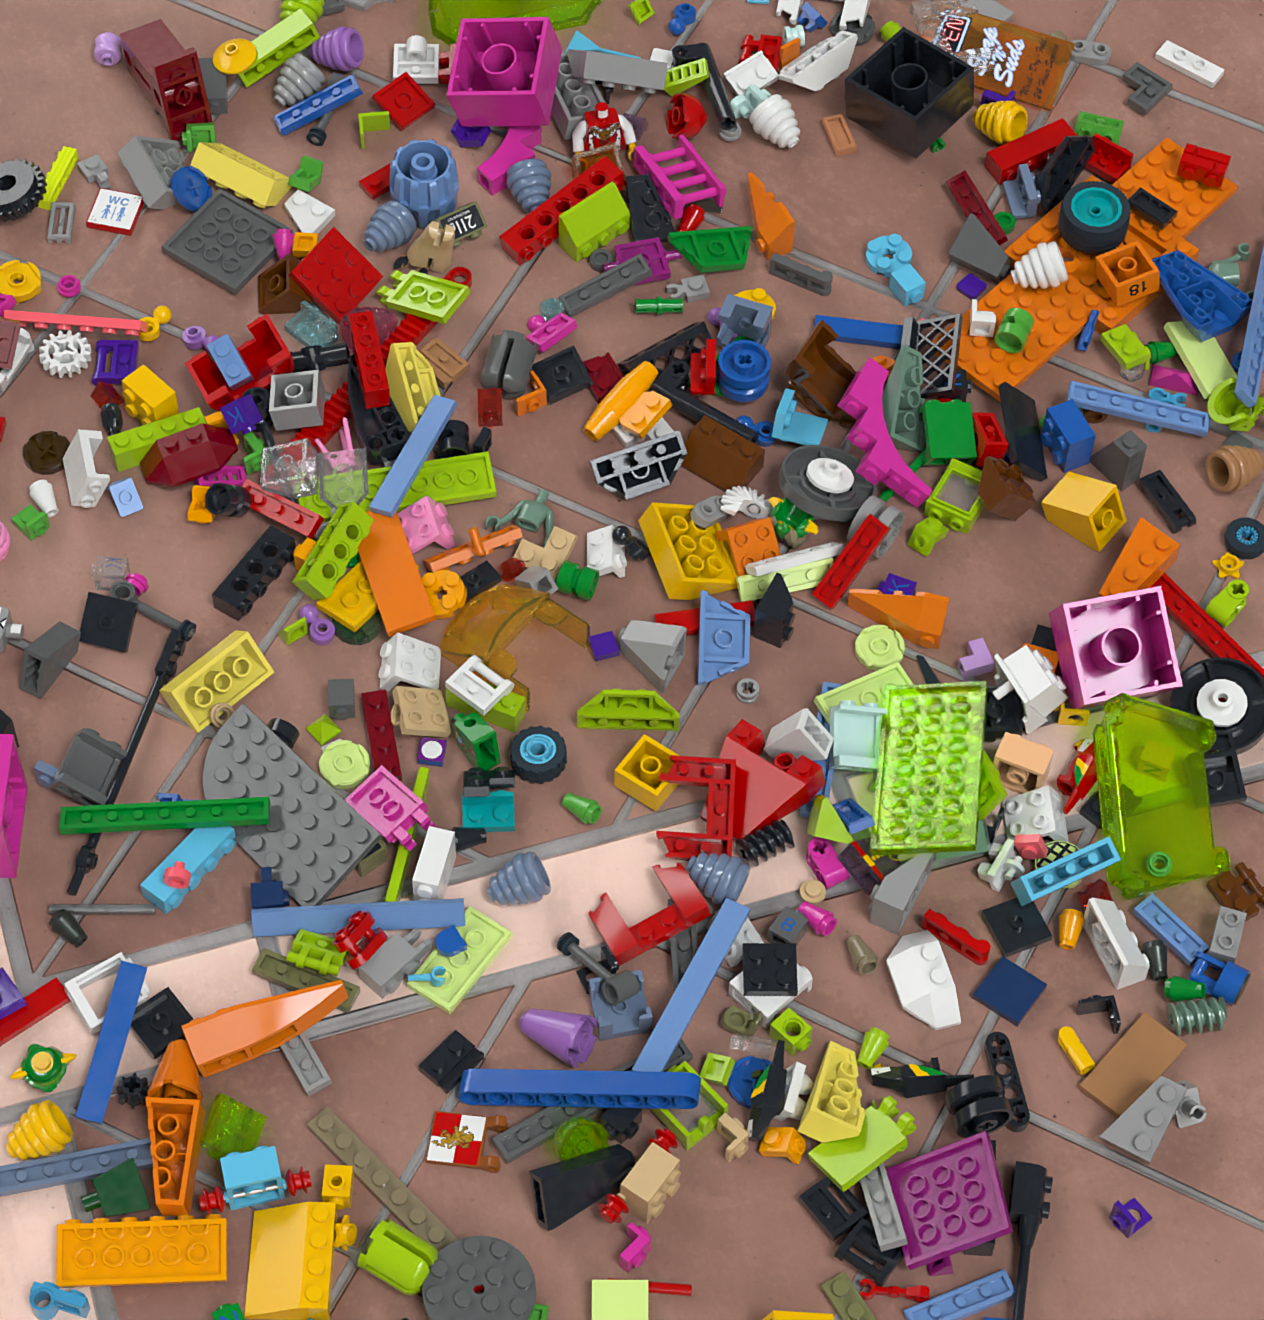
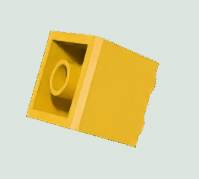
M1068 472L1041 502L1047 521L1097 552H1100L1127 521L1115 484L1073 472Z

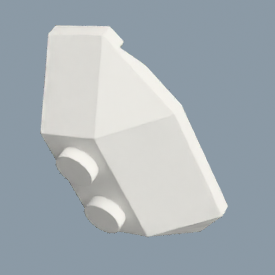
M840 31L836 33V36L827 38L814 45L784 66L778 74L779 79L812 91L823 89L824 85L838 78L841 73L848 69L858 39L857 34Z
M928 930L902 936L886 960L902 1009L929 1024V1027L934 1030L961 1024L956 987L938 939Z

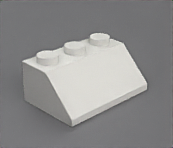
M1098 898L1089 899L1083 918L1085 920L1083 927L1116 990L1145 980L1150 968L1149 960L1144 953L1140 952L1137 938L1134 932L1129 931L1122 910H1118L1113 901Z

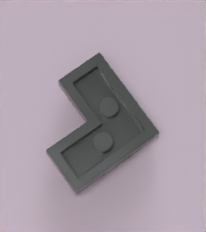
M1138 62L1123 74L1122 81L1137 89L1128 98L1127 105L1143 115L1150 112L1172 90L1173 86L1172 83Z

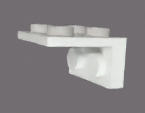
M1047 785L1003 800L1008 839L1015 840V836L1021 834H1041L1042 837L1048 836L1054 841L1069 842L1062 797L1051 786Z

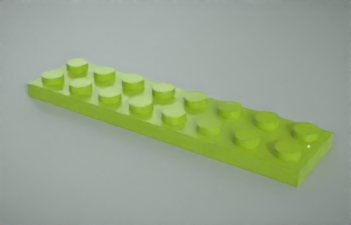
M489 452L425 461L398 507L397 512H401L425 496H429L437 503H442L443 505L497 497ZM392 466L296 481L299 505L324 518L322 523L331 520V508L335 507L337 510L339 505L354 501L365 512L370 511L369 506Z

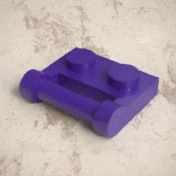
M99 340L96 342L97 360L95 373L92 375V384L99 387L105 384H122L121 380L137 369L138 340ZM113 351L111 372H105L107 353Z

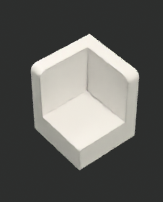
M972 299L969 335L993 337L996 315L990 311H977V300Z

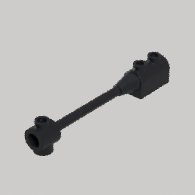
M1016 1161L1012 1172L1008 1209L1011 1223L1018 1224V1245L1020 1247L1012 1320H1024L1031 1248L1033 1247L1039 1226L1042 1223V1218L1048 1219L1050 1202H1044L1045 1193H1051L1053 1177L1047 1176V1169L1045 1167Z

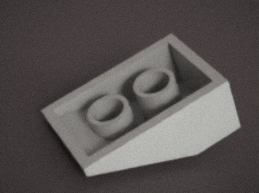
M928 847L885 876L880 886L875 885L870 896L872 901L868 908V911L871 912V924L899 935L930 875L935 852L934 847Z

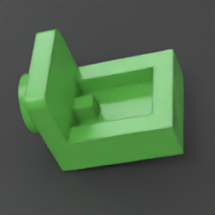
M214 122L187 124L186 132H182L183 146L188 145V152H193V148H197L199 142L216 143Z
M304 155L301 158L300 169L289 177L288 185L294 186L297 190L299 189L303 192L311 191L321 183L324 163Z
M252 431L243 435L245 450L249 454L243 458L244 470L247 475L260 471L268 465L265 443L260 437L257 438Z

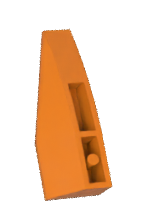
M337 980L222 1008L203 1018L191 1020L189 1023L182 1025V1029L197 1067L203 1078L255 1059L283 1045L326 1017L349 996L342 980Z

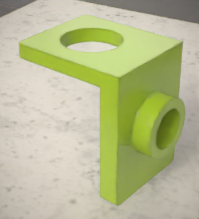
M389 111L358 114L361 149H365L364 132L390 130Z

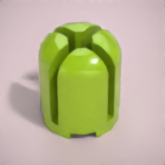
M388 1218L387 1222L382 1220L370 1235L372 1240L367 1247V1254L360 1253L357 1266L404 1295L413 1296L422 1291L423 1282L430 1272L428 1266L431 1267L434 1261L438 1259L439 1252L435 1246Z

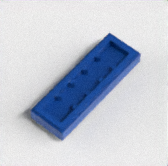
M852 798L832 805L850 834L875 825L873 817Z

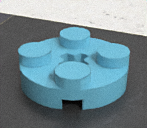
M898 234L878 237L869 241L867 245L865 261L868 268L875 274L879 272L884 274V277L890 278L892 272L911 264L912 250L908 243L902 240V237ZM885 254H891L893 258L889 259V257L884 256Z

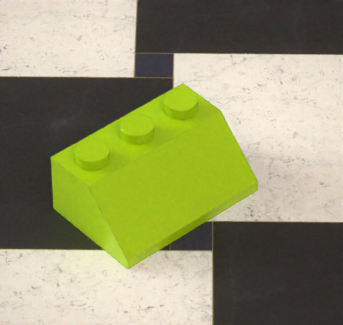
M613 181L559 215V246L576 262L589 257L593 251L607 245L613 238L624 234L630 228V212Z

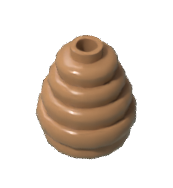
M1238 445L1221 446L1207 458V478L1218 491L1237 492L1243 487L1248 486L1261 473L1264 460L1252 448L1249 449Z

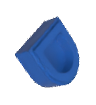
M454 925L441 931L436 936V949L442 956L453 957L467 950L465 941Z

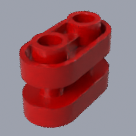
M360 910L354 913L349 918L350 923L334 935L333 945L338 952L349 951L345 961L351 969H356L365 964L388 937L380 927L372 930L371 926L374 924L375 919L369 911L362 912Z

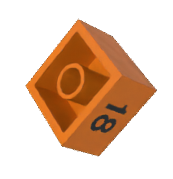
M1138 240L1095 257L1096 276L1117 307L1160 290V271Z

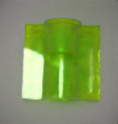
M220 1093L216 1095L199 1144L208 1148L207 1154L217 1161H220V1158L226 1157V1155L232 1152L245 1153L253 1151L257 1147L267 1117Z

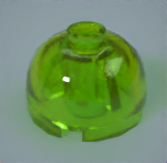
M575 1116L567 1119L557 1128L554 1134L553 1148L555 1156L559 1161H563L609 1147L607 1144L608 1132L599 1122L586 1116Z

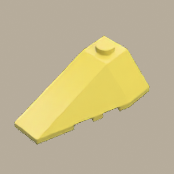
M833 1041L829 1042L805 1106L798 1132L822 1143L859 1136L865 1118V1110L861 1107L860 1103L862 1092L861 1089H858L857 1084L859 1074L854 1051Z

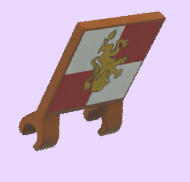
M435 1111L426 1163L475 1168L490 1173H498L501 1167L499 1157L494 1155L483 1156L487 1130L503 1133L508 1130L507 1118L502 1115L487 1117Z

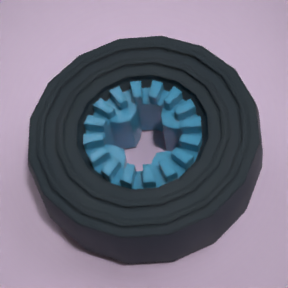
M1252 518L1233 520L1227 526L1224 534L1225 547L1232 555L1241 559L1259 557L1264 552V525ZM1242 536H1243L1244 538H1248V537L1251 538L1250 541H1248V540H1241V539H1242Z

